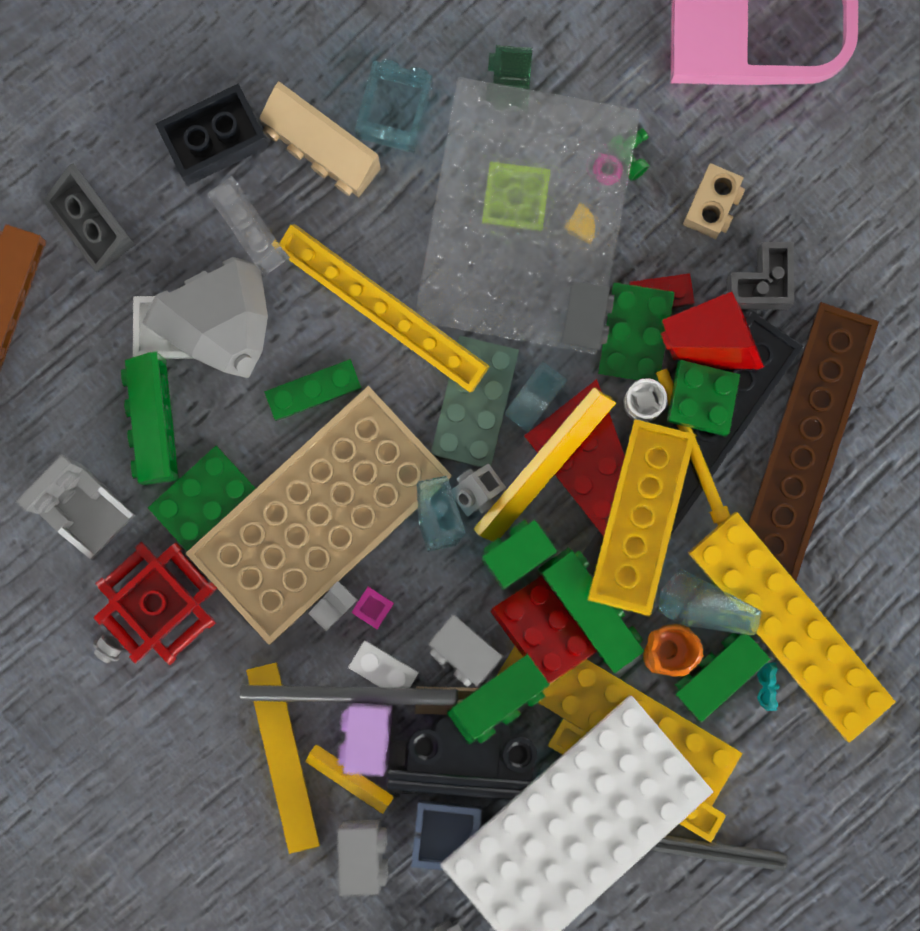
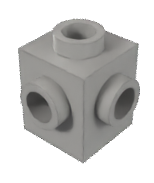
M488 463L475 472L469 469L456 479L459 484L450 493L468 517L477 510L481 515L488 511L495 504L494 498L507 488Z

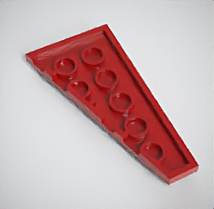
M597 379L524 435L525 439L537 453L594 387L601 391ZM609 412L555 474L556 478L603 537L605 536L625 458Z

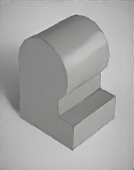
M337 581L308 614L327 631L354 607L359 600L341 582Z

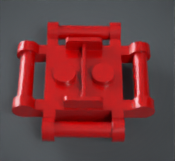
M141 541L134 547L136 550L106 578H100L95 583L99 590L109 599V603L93 619L99 625L103 624L130 653L129 658L134 664H137L154 649L171 666L177 660L176 656L206 628L211 629L216 624L213 617L200 604L208 599L217 590V587L212 582H208L181 552L183 549L177 542L172 544L157 558L149 547ZM145 560L148 565L121 590L116 592L113 587ZM171 560L199 589L195 596H192L165 567ZM116 610L145 641L139 646L112 616ZM193 612L198 619L173 643L166 647L161 640Z

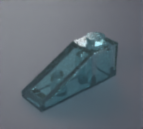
M681 568L661 589L657 609L658 612L664 614L667 618L673 619L684 626L755 635L757 633L762 614L761 610Z

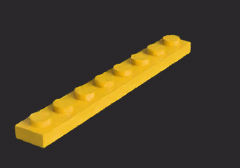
M296 224L289 226L275 249L277 252L468 392L475 390L490 366Z

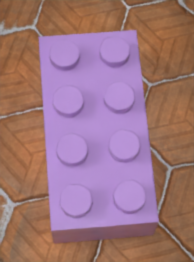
M353 703L348 706L346 711L342 712L341 732L347 733L346 741L339 746L338 765H344L343 773L384 775L389 767L393 704Z

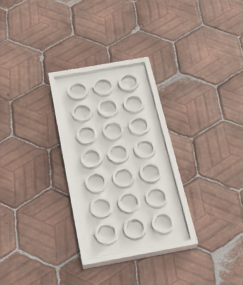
M629 695L446 858L440 866L496 931H562L713 793V790L634 697Z

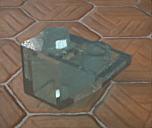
M542 362L522 387L504 415L528 433L565 387L567 379L545 362Z

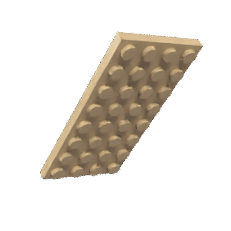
M367 386L185 554L268 645H271L319 601L337 581L345 577L450 480L452 475L381 398Z

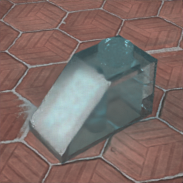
M442 476L418 481V523L427 551L457 546L466 531L448 477Z

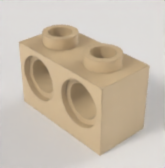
M710 163L683 225L714 239H717L721 231L726 233L733 219V216L728 214L732 204L738 206L745 191V188L740 187L744 177ZM720 182L726 184L729 188V194H718L715 191L714 184ZM705 210L715 212L717 221L714 223L705 221L702 212Z

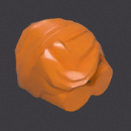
M672 623L650 632L648 643L643 653L644 663L652 673L679 677L688 675L702 661L703 648L699 637L687 626Z

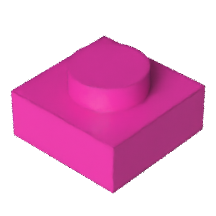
M367 587L351 613L378 630L394 603L370 587Z

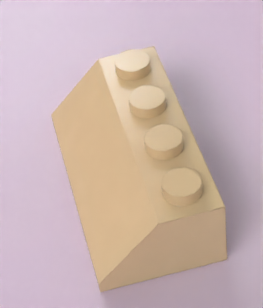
M277 82L259 118L262 127H264L263 133L275 142L280 139L287 144V151L297 159L306 158L312 163L310 167L323 178L329 175L337 181L335 186L344 194L350 196L353 193L359 198L381 169L378 154L281 82Z

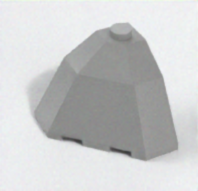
M231 257L222 262V267L210 273L203 271L185 280L184 286L170 293L166 290L154 297L142 321L146 327L192 358L225 373L245 378L250 377L262 354L268 319L261 269L258 264Z

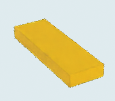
M319 745L313 747L305 761L382 814L394 798L393 795L362 774L343 773L344 765H338V758Z

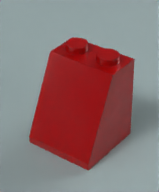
M733 291L662 320L666 331L661 332V336L674 361L679 359L716 369H761L764 367L745 316Z

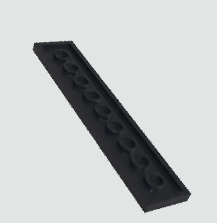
M754 312L750 314L746 321L764 367L761 369H720L740 374L729 435L722 436L692 428L693 433L696 434V440L711 477H713L803 348L801 344ZM677 424L671 426L672 429L679 430ZM691 458L689 459L671 535L703 491ZM597 531L582 553L590 564L586 570L592 576L595 574L604 539L599 531Z

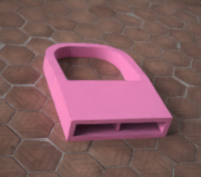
M672 0L671 83L777 85L813 84L825 81L840 72L855 51L858 40V0H842L843 45L841 51L832 61L819 66L749 65L748 0Z

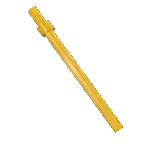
M666 368L657 372L656 375L667 393V402L670 405L673 381ZM677 425L680 431L694 434L692 428ZM695 437L690 458L712 511L709 513L712 521L719 526L730 516L727 505L723 506Z

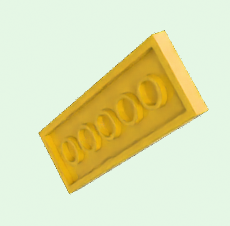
M634 419L588 597L589 601L647 616L651 615L696 434Z

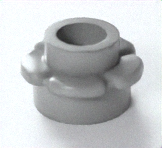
M103 634L98 641L94 640L93 647L96 648L94 654L101 661L109 663L110 661L119 660L123 647L115 638Z

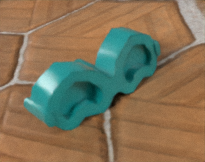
M767 662L757 673L758 681L763 686L758 693L757 699L766 711H777L778 707L776 690L780 688V685L776 683V673L778 671L776 662Z

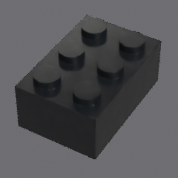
M239 83L155 123L186 186L269 147Z

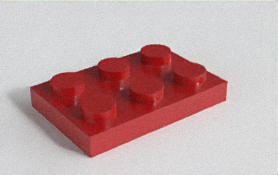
M542 576L494 606L490 611L523 657L527 654L549 684L593 656L597 651Z

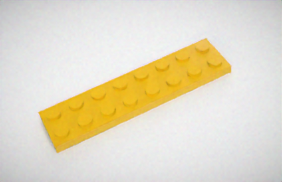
M738 512L732 513L687 552L847 742L850 743L896 703Z
M515 646L497 675L523 657ZM585 660L551 683L543 691L546 697L538 702L588 733L623 700L632 695L713 790V793L703 801L710 806L714 804L743 754L589 660Z

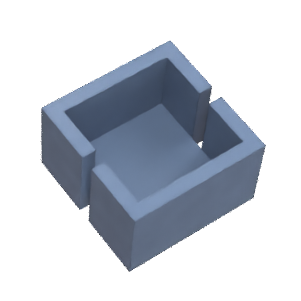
M419 800L415 832L422 831V834H415L411 867L444 870L440 864L479 830L481 806Z

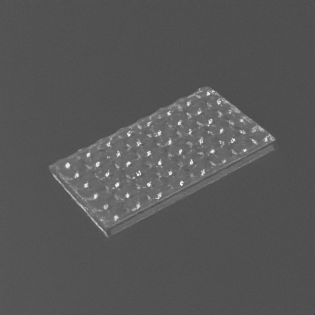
M458 77L416 313L437 326L596 354V349L562 344L571 285L573 281L607 287L609 285L641 110Z

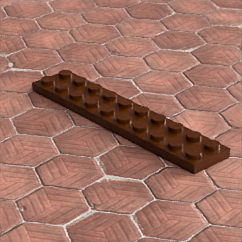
M822 302L818 304L748 521L749 527L795 582L879 324L877 320Z

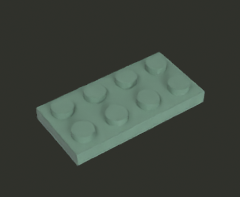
M459 336L458 343L490 367L473 392H468L449 378L431 453L435 457L482 468L488 463L490 466L492 465L519 350Z

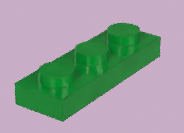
M349 359L264 391L273 417L275 421H278L362 388L352 361Z

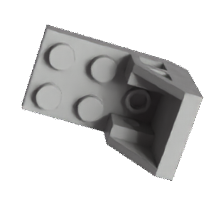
M63 455L16 501L25 511L39 514L60 535L92 560L135 516L86 467Z

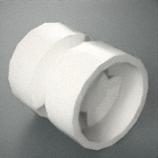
M650 378L641 379L635 382L627 391L623 401L624 410L633 421L637 419L651 422L665 409L667 393L658 381Z

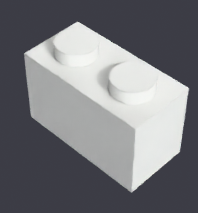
M368 641L362 643L348 667L381 688H410L419 674L415 669Z

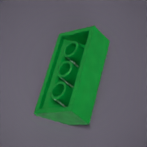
M157 351L126 359L125 369H121V379L123 387H128L129 399L124 400L126 417H131L132 429L127 431L129 447L134 448L135 460H131L133 479L137 478L138 483L141 485L175 482L179 479L167 361Z

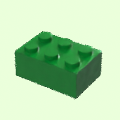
M524 519L510 529L509 535L511 537L502 542L500 538H497L484 548L483 552L485 555L482 556L481 561L502 590H505L557 552L536 520L528 523Z

